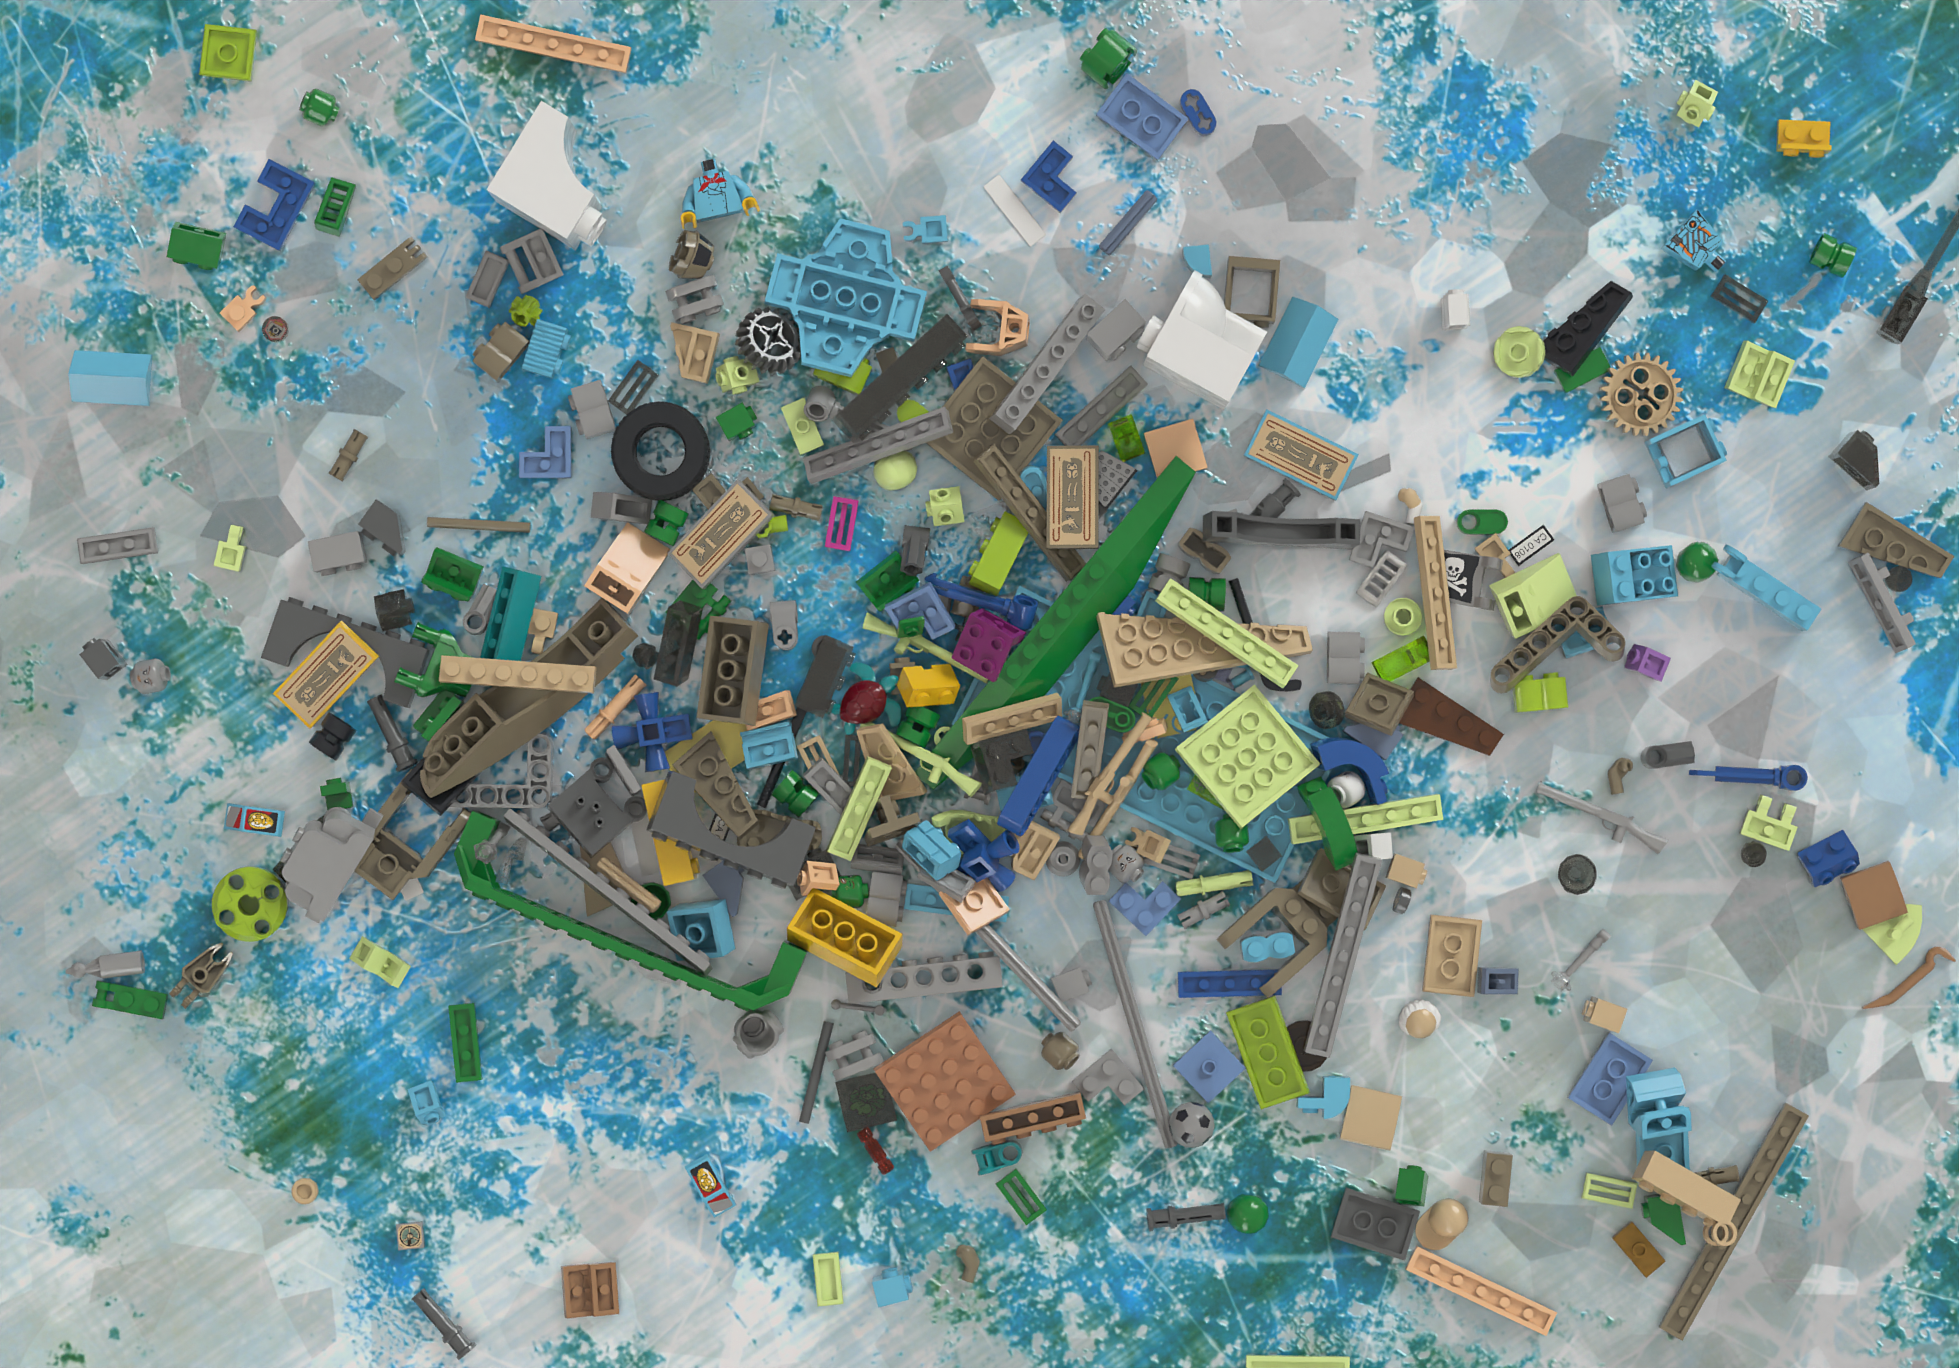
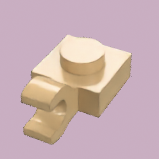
M1496 533L1475 548V551L1480 556L1495 557L1503 560L1502 570L1499 571L1504 578L1515 573L1505 559L1511 553Z
M533 609L528 634L535 635L531 648L532 653L540 655L543 653L546 638L554 639L558 613Z

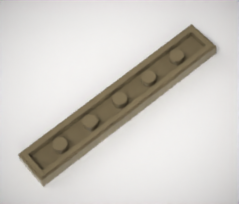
M990 445L973 462L1064 580L1070 581L1086 565L1085 561L1075 549H1047L1046 510L996 445Z

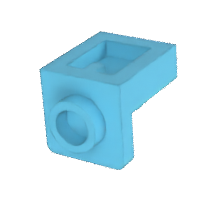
M432 1080L408 1089L415 1116L422 1125L437 1123L440 1118L446 1116Z

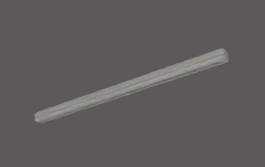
M901 839L896 844V849L919 872L922 867L902 848L903 839ZM989 924L975 931L1069 1031H1074L1080 1025V1020Z
M1105 900L1093 903L1094 911L1165 1148H1172L1177 1146L1178 1143L1172 1138L1169 1131L1170 1115L1107 902Z

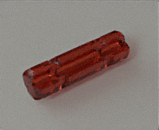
M865 1127L860 1130L857 1136L862 1143H865L864 1147L873 1161L878 1163L880 1172L885 1175L894 1169L890 1159L887 1160V1155L876 1138L872 1137L873 1133L870 1128Z

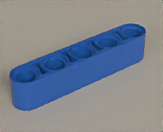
M1057 716L1054 719L999 815L997 825L1020 837L1024 835L1076 745L1080 726L1061 716Z

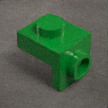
M341 778L326 780V785L320 786L321 796H325L327 810L334 807L344 809L353 807L349 782H342Z

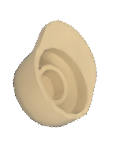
M1455 1199L1439 1200L1417 1221L1415 1233L1418 1241L1427 1249L1440 1250L1445 1248L1467 1227V1210L1463 1204Z

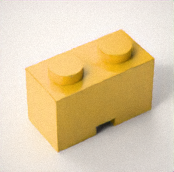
M950 664L931 665L930 669H923L922 666L903 667L897 687L906 707L954 704L960 684Z

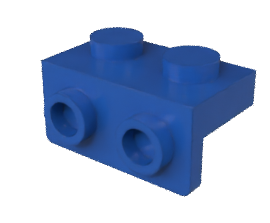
M1844 830L1797 853L1799 860L1811 877L1814 887L1827 885L1835 877L1843 873H1850L1860 865L1858 852Z

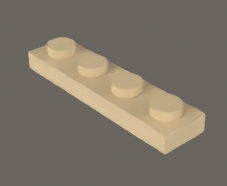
M1058 693L962 718L963 740L969 745L1053 722L1057 716L1062 717V698Z

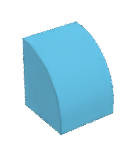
M1209 244L1183 247L1182 254L1187 268L1192 273L1196 270L1203 274L1202 277L1211 278L1212 269Z

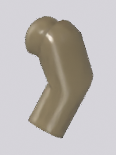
M1628 758L1616 760L1608 770L1611 795L1624 793L1622 778L1628 771L1633 769V763Z
M962 1244L956 1250L957 1257L961 1258L965 1264L961 1279L973 1283L980 1259L973 1247Z

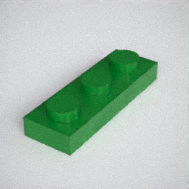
M475 1003L449 1005L456 1083L483 1080Z

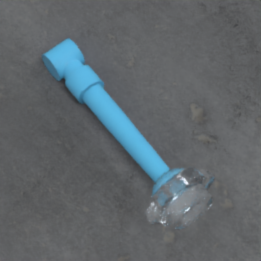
M1094 651L1091 652L1090 662L1085 670L1086 674L1076 706L1063 712L1067 716V720L1077 725H1080L1083 700L1086 698L1093 675L1098 667L1097 663L1099 664L1102 655Z

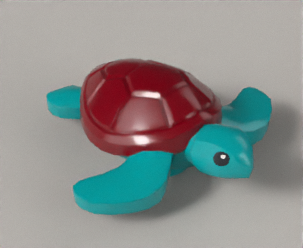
M857 662L849 666L850 671L860 676L862 681L856 682L848 688L841 704L834 703L828 709L834 715L840 714L841 720L846 722L844 725L845 733L847 735L852 734L855 731L856 724L873 722L882 715L884 710L888 714L890 725L892 727L897 726L901 719V708L898 702L887 698V693L892 692L896 688L899 680L898 676H885L878 683L875 682V673L870 666Z

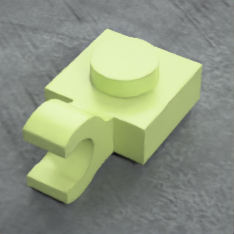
M230 526L227 542L219 541L213 566L240 572L246 546L239 545L243 527Z

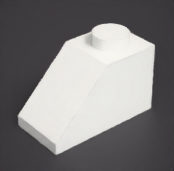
M1391 832L1353 835L1358 853L1381 859L1393 858Z

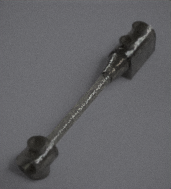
M1959 209L1923 269L1921 268L1909 283L1902 287L1878 327L1876 333L1887 341L1897 345L1902 343L1927 302L1928 298L1925 297L1932 278V272L1959 229Z

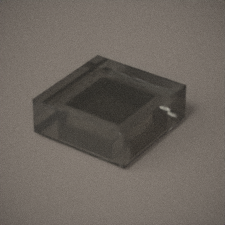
M1267 836L1263 837L1246 851L1261 872L1282 857Z

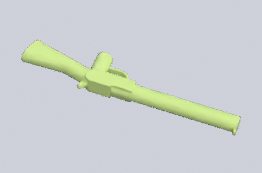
M868 612L866 613L862 629L897 638L895 626L885 623ZM921 634L914 637L900 638L894 648V651L900 655L906 649L914 653H921L922 651L931 653L986 684L989 681L953 660L951 652L925 639ZM911 644L920 650H914L908 647V645Z
M869 722L861 724L860 728L876 724ZM888 731L899 748L915 755V757L920 759L921 767L931 772L928 777L929 781L937 784L943 771L970 797L981 787V782L959 773L948 763L951 758H943ZM922 761L933 765L932 771L925 768Z

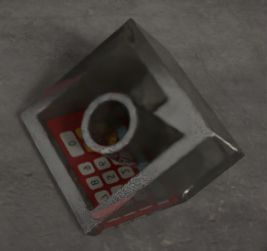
M1856 430L1849 433L1828 457L1867 491L1876 488L1880 484L1877 446L1873 444L1874 438L1864 430L1862 432Z

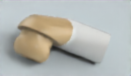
M1402 488L1398 493V499L1405 502L1409 508L1405 523L1414 525V517H1418L1421 514L1422 502L1415 490Z

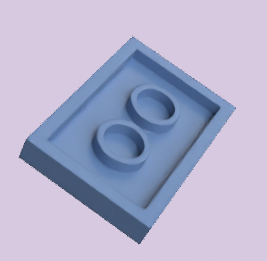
M1127 73L1096 114L1097 117L1157 161L1189 119Z
M1608 1032L1567 1098L1612 1126L1627 1103L1626 1076L1645 1073L1653 1060Z

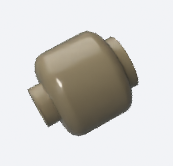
M1058 1032L1055 1035L1050 1033L1041 1043L1044 1046L1041 1051L1042 1057L1056 1070L1063 1068L1068 1070L1080 1056L1078 1054V1044L1065 1032Z

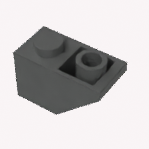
M376 499L358 523L363 528L361 533L372 541L375 538L384 543L382 548L391 555L395 556L398 553L403 556L406 550L400 515Z

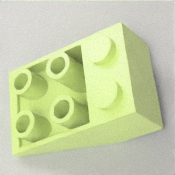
M1559 553L1489 585L1506 629L1515 639L1535 630L1566 601L1577 596Z

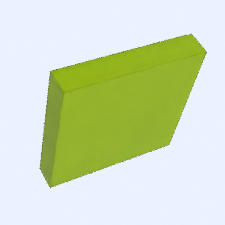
M205 24L199 75L251 82L257 30Z

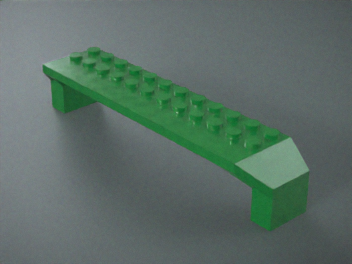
M480 811L471 812L454 852L464 888L472 891L471 895L483 900L491 899L496 901L495 905L509 911L510 909L520 912L519 915L527 919L543 921L544 926L553 930L562 929L568 932V936L577 940H588L592 942V946L603 951L607 949L616 952L615 956L629 961L633 959L640 962L639 966L651 971L659 970L663 972V976L671 980L677 981L680 979L687 982L686 986L711 992L710 996L721 1001L726 999L735 1003L734 1006L745 1011L750 1009L756 1010L791 993L808 951L787 941L782 943L769 975L735 987L709 975L705 977L695 969L501 888L489 857L482 853V848L491 840L501 820Z

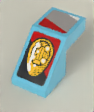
M227 803L224 829L281 837L285 811Z
M707 1154L685 1166L699 1195L714 1218L736 1206L734 1198L724 1185L717 1168Z

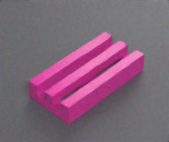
M833 496L825 542L826 548L851 550L859 500ZM839 502L843 504L836 543H831L837 504ZM848 504H851L853 506L846 545H842Z

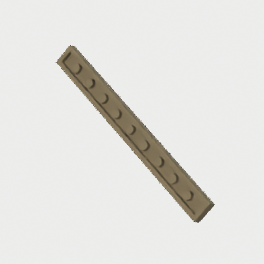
M1784 1103L1733 1194L1741 1199L1731 1220L1737 1229L1735 1242L1729 1246H1711L1707 1242L1705 1243L1661 1321L1659 1328L1683 1341L1809 1115ZM1726 1225L1729 1231L1728 1241L1731 1237V1229ZM1719 1226L1717 1229V1237L1719 1240H1721L1723 1236V1230Z

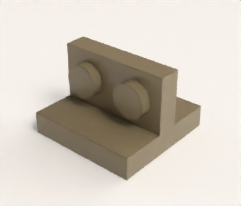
M889 795L880 797L875 805V810L881 825L868 829L864 837L867 847L902 836L908 830L917 827L921 822L918 813L915 812L897 818L900 812L896 801H891Z

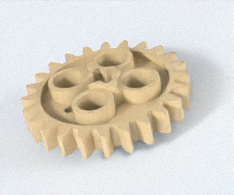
M1634 353L1632 361L1630 356L1626 355L1624 356L1625 364L1616 360L1615 365L1617 369L1611 367L1607 369L1611 377H1602L1607 386L1599 387V390L1606 392V396L1600 397L1599 400L1606 401L1607 405L1601 410L1610 411L1606 418L1607 420L1616 419L1613 427L1618 428L1624 425L1623 433H1627L1630 428H1632L1633 436H1637L1640 429L1643 436H1648L1649 428L1654 434L1658 433V425L1663 429L1667 428L1665 420L1674 421L1675 418L1671 413L1680 412L1675 403L1683 401L1682 398L1677 397V393L1683 391V388L1676 387L1675 384L1681 378L1673 379L1672 375L1676 369L1667 370L1668 361L1659 364L1660 356H1655L1651 361L1650 353H1645L1643 359H1641L1639 353ZM1637 369L1642 370L1645 375L1642 383H1637L1634 380V372ZM1626 379L1636 390L1644 389L1643 395L1650 401L1655 402L1659 409H1655L1646 399L1638 400V392L1625 385L1623 380ZM1657 385L1662 386L1664 389L1662 399H1657L1654 396V388ZM1621 389L1626 390L1629 395V399L1625 404L1618 400V393ZM1641 405L1646 406L1649 411L1648 417L1645 420L1638 416V409Z

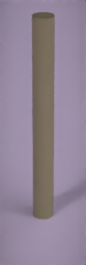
M427 518V527L524 533H530L531 523Z

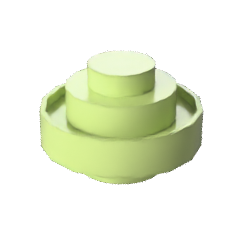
M1395 599L1385 608L1384 623L1388 630L1396 635H1409L1415 632L1421 624V609L1411 599Z

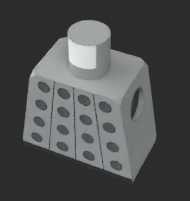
M1102 450L1099 452V504L1107 510L1138 470Z

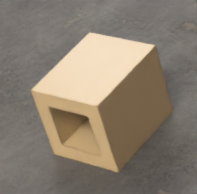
M1394 853L1385 878L1417 888L1418 884L1422 885L1424 883L1427 870L1424 869V863Z

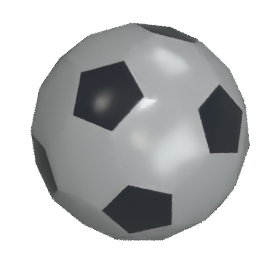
M1196 1102L1181 1104L1172 1112L1169 1120V1131L1172 1138L1179 1145L1188 1148L1204 1145L1212 1137L1215 1128L1212 1113L1204 1105Z

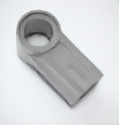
M483 584L471 608L464 615L463 626L472 635H480L487 629L496 594V589ZM474 616L482 619V625L478 629H471L468 625L469 620Z

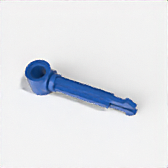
M932 573L924 579L933 584L938 595L1000 613L1002 616L1007 617L1008 623L1019 629L1028 630L1032 628L1038 607V602L1032 597L1015 595L1013 599H1004L936 578V573Z
M1799 765L1780 766L1773 769L1715 766V771L1689 770V775L1715 776V782L1772 784L1773 786H1778L1779 789L1788 791L1802 789L1808 780L1805 769ZM1792 770L1797 772L1799 780L1795 785H1790L1787 781V774Z

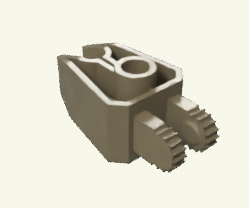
M223 943L208 948L182 968V980L172 989L169 995L173 998L178 996L182 989L188 985L193 992L181 1004L185 1009L198 996L208 997L226 972L233 952H230L221 962H214L213 960L215 955L223 948Z

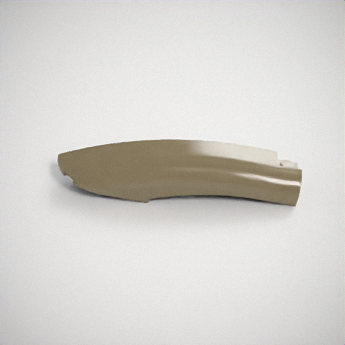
M601 598L562 637L531 662L595 666L596 687L625 659L621 653L638 635L628 622L606 600ZM496 686L481 694L475 693L434 734L426 746L422 756L425 759L423 770H420L421 783L426 794L432 798L492 766L549 727L588 693Z

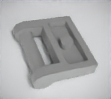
M538 229L500 247L502 254H506L520 284L518 288L521 294L564 275L543 229ZM522 246L537 279L529 281L515 251L516 248Z

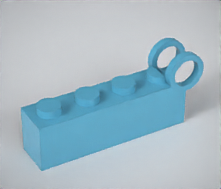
M1727 544L1724 546L1723 550L1729 554V557L1723 565L1714 562L1711 566L1718 572L1717 575L1799 630L1807 631L1821 611L1820 607L1747 560L1748 558L1735 548Z

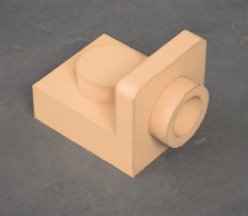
M806 861L797 877V885L800 886L801 895L807 896L812 888L836 890L840 885L836 864Z

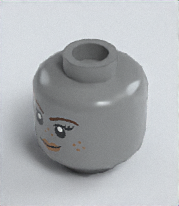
M156 658L137 662L130 672V681L133 688L142 694L163 691L171 678L169 667Z
M1118 845L1112 850V863L1108 870L1122 883L1130 880L1136 882L1144 873L1142 868L1145 860L1132 846Z

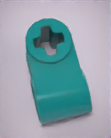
M1007 1140L995 1145L989 1144L971 1150L978 1163V1175L988 1174L1000 1170V1168L1014 1165L1021 1159L1023 1153L1021 1145L1015 1140ZM1007 1146L1015 1147L1018 1151L1017 1157L1014 1159L1006 1158L1003 1153L1004 1148Z

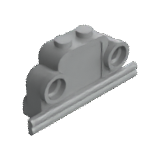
M334 807L325 813L323 823L312 820L305 825L304 829L298 828L292 840L295 844L292 849L286 848L280 861L284 863L282 875L286 880V897L291 902L308 910L305 914L306 917L317 923L320 920L324 922L373 841L375 830L383 818L381 813L369 808L361 822L353 818L346 809Z

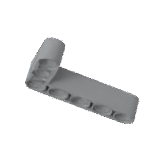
M539 733L528 741L527 785L470 784L466 788L469 793L468 800L465 803H460L456 799L450 807L544 808L548 806L552 801L553 742L551 738L546 734ZM538 738H543L547 742L546 750L541 753L537 752L534 748V742ZM540 763L545 765L547 773L543 778H537L533 772L534 767ZM485 789L493 790L495 794L493 802L485 803L483 801L482 792ZM512 789L518 790L521 795L519 802L516 804H512L507 798L508 792ZM538 789H542L546 793V800L542 804H537L533 799V794Z

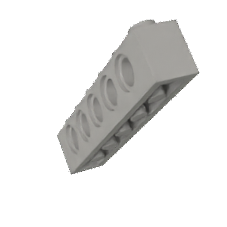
M1087 294L1081 296L989 419L1008 434L1015 431L1105 309Z
M994 951L978 953L979 958L971 959L968 958V954L954 955L952 961H943V957L927 958L928 963L917 964V960L901 961L902 966L892 967L891 965L880 982L879 988L875 990L868 989L865 981L846 972L848 1003L1003 987L1000 957L994 956ZM973 964H978L983 969L981 977L977 979L971 978L967 972L968 968ZM946 967H952L957 971V977L954 981L949 982L943 979L942 971ZM920 970L930 972L932 978L928 984H921L917 981L916 975ZM894 973H902L905 976L906 983L902 987H895L891 983V976Z

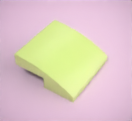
M1743 341L1724 388L1761 404L1776 408L1795 360L1775 351H1769L1752 342Z

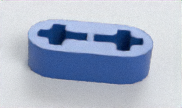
M1195 89L1185 91L1180 99L1183 112L1189 118L1188 120L1197 134L1201 136L1210 135L1216 128L1217 121L1199 91ZM1189 95L1192 98H1198L1196 106L1199 110L1196 112L1193 106L1185 105ZM1200 113L1205 120H1211L1209 124L1210 129L1206 130L1204 127H1198L1201 122L1198 117Z

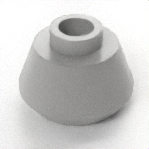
M1057 842L1046 861V865L1057 876H1069L1080 865L1079 851L1069 842Z

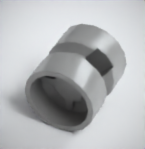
M1160 553L1155 565L1158 571L1152 574L1148 588L1161 592L1170 578L1183 586L1181 579L1186 578L1191 564Z

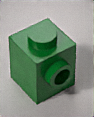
M742 402L718 415L716 419L728 441H731L737 437L742 440L753 434L752 429L756 427L753 421L757 417L751 406L745 407Z
M1408 1165L1407 1169L1399 1168L1395 1199L1399 1204L1425 1206L1429 1176L1422 1170V1167Z

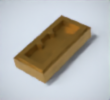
M1632 1221L1612 1237L1646 1278L1666 1262Z

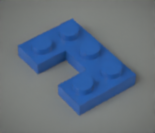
M268 159L257 182L280 193L268 216L245 204L233 227L281 251L316 183Z

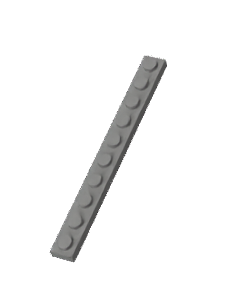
M509 808L504 814L505 821L705 977L709 974L712 966L709 963L710 958L704 952L692 950L689 947L690 942L680 934L674 936L668 931L670 927L659 918L656 921L649 916L650 911L640 903L634 905L628 900L630 896L619 887L615 890L608 884L610 880L602 873L597 872V874H594L588 869L590 865L579 856L575 859L568 854L570 849L560 841L554 843L548 838L550 834L539 825L535 828L528 823L530 818L522 811L514 812Z

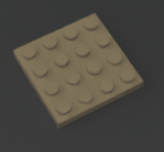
M982 356L942 406L946 407L949 411L953 433L926 442V444L1000 501V495L973 460L990 445L995 444L1016 473L1020 475V472L1027 467L1063 420L1040 401H1037L1017 429L1011 434H1008L989 418L1016 382Z

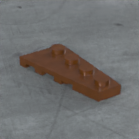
M1419 677L1410 688V690L1414 691V697L1399 724L1488 756L1492 754L1504 735Z

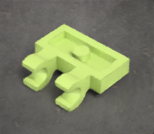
M1760 794L1755 812L1747 810L1739 834L1789 851L1798 828L1791 825L1797 807L1784 803L1780 820L1771 818L1766 815L1772 798Z

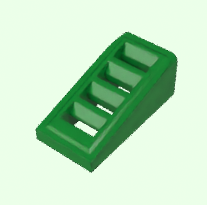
M331 177L314 221L315 228L318 231L340 237L356 184ZM334 188L347 192L346 196L333 192ZM331 199H335L343 202V204L340 205L330 201ZM331 209L334 211H338L339 214L336 215L333 213L327 212V210ZM325 219L334 221L335 223L325 221Z

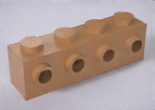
M1080 1092L980 1115L985 1142L991 1141L992 1145L1006 1142V1137L1016 1135L1017 1139L1032 1136V1131L1040 1129L1042 1133L1057 1130V1125L1077 1126L1082 1124L1081 1120L1086 1119Z

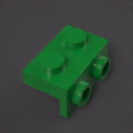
M436 547L421 583L427 585L431 590L447 593L455 600L468 602L476 591L484 566Z
M896 550L856 581L857 585L879 612L885 609L887 603L897 599L903 593L910 592L919 581L917 576H909L900 571L902 557Z

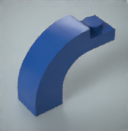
M1340 737L1325 738L1310 744L1314 757L1320 763L1317 768L1327 771L1340 765L1352 764L1362 775L1370 802L1377 805L1387 802L1385 795L1388 793L1387 786L1380 777L1389 774L1384 761L1375 751L1362 743Z

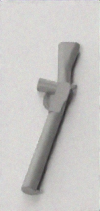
M1540 781L1536 792L1603 819L1602 824L1604 828L1614 832L1612 837L1614 841L1621 843L1627 830L1657 854L1661 852L1669 841L1666 838L1642 830L1632 822L1633 816L1627 818L1542 784V781ZM1604 820L1616 824L1615 831L1607 828L1604 825Z

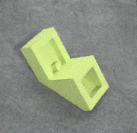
M363 936L349 958L363 969L378 975L396 988H399L411 967L395 954Z

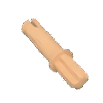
M635 674L603 710L599 709L600 713L585 728L586 734L594 740L597 739L611 723H615V718L631 703L634 696L638 695L647 685Z

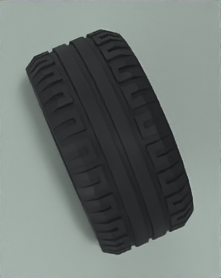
M649 402L648 404L645 403L638 406L636 409L634 408L619 422L612 438L611 459L620 480L631 491L650 500L666 501L684 496L699 484L709 465L710 444L704 427L687 409L670 402ZM657 427L669 428L675 431L683 440L685 447L684 459L674 472L667 475H654L644 470L640 465L636 452L637 445L643 434L650 429Z

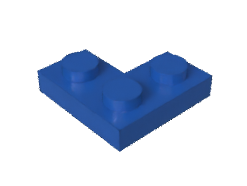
M1053 140L1023 176L1021 182L1061 213L1077 192L1058 177L1072 160L1073 156Z

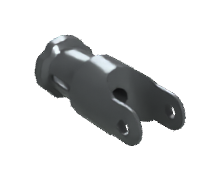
M1285 478L1283 484L1273 494L1269 493L1250 515L1278 518L1285 511V506L1295 497H1299L1301 493Z

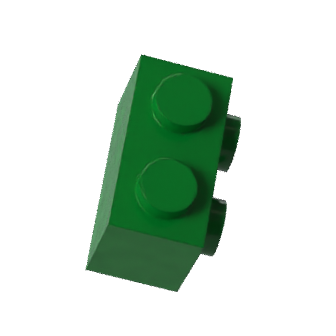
M175 222L171 229L166 257L172 258V261L178 264H188L189 262L198 264V267L204 270L217 269L221 263L227 233Z

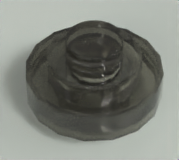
M1324 691L1312 697L1309 703V713L1315 725L1326 730L1335 728L1342 723L1345 709L1342 700L1337 694L1331 691Z

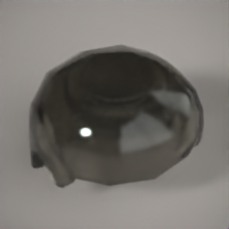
M1582 854L1567 856L1560 863L1558 879L1564 890L1568 893L1575 895L1587 893L1596 882V866L1588 856Z

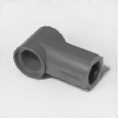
M904 525L903 554L900 571H903L906 575L916 576L922 573L925 551L928 550L930 528Z
M1692 741L1646 747L1642 751L1640 759L1646 768L1658 769L1695 763V753ZM1652 750L1657 751L1660 755V760L1655 765L1649 760V754Z

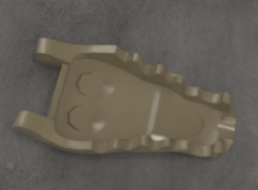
M753 810L759 824L741 840L737 837V846L753 847L768 842L781 831L786 820L793 817L778 815L767 810ZM798 820L816 827L807 851L817 849L822 840L820 824L813 820Z

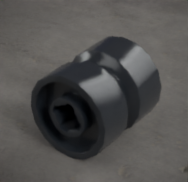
M329 712L321 723L322 730H316L309 743L328 757L337 761L344 750L343 743L349 742L357 730ZM328 734L337 738L334 743L326 739Z

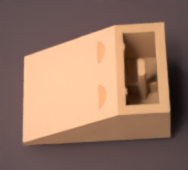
M627 522L584 586L630 615L668 556L670 549Z

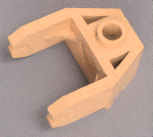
M971 299V308L996 311L1001 314L1002 321L1000 340L992 345L966 343V352L1002 356L1028 345L1030 326L1028 314L1010 305L1007 301ZM1018 328V332H1012L1013 329Z

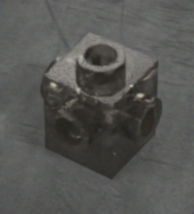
M404 589L374 596L375 611L382 632L412 624L411 614L415 613L412 598L407 599Z

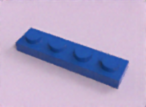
M1279 969L1177 972L1178 998L1265 996L1259 988L1267 983ZM1282 987L1273 995H1282Z

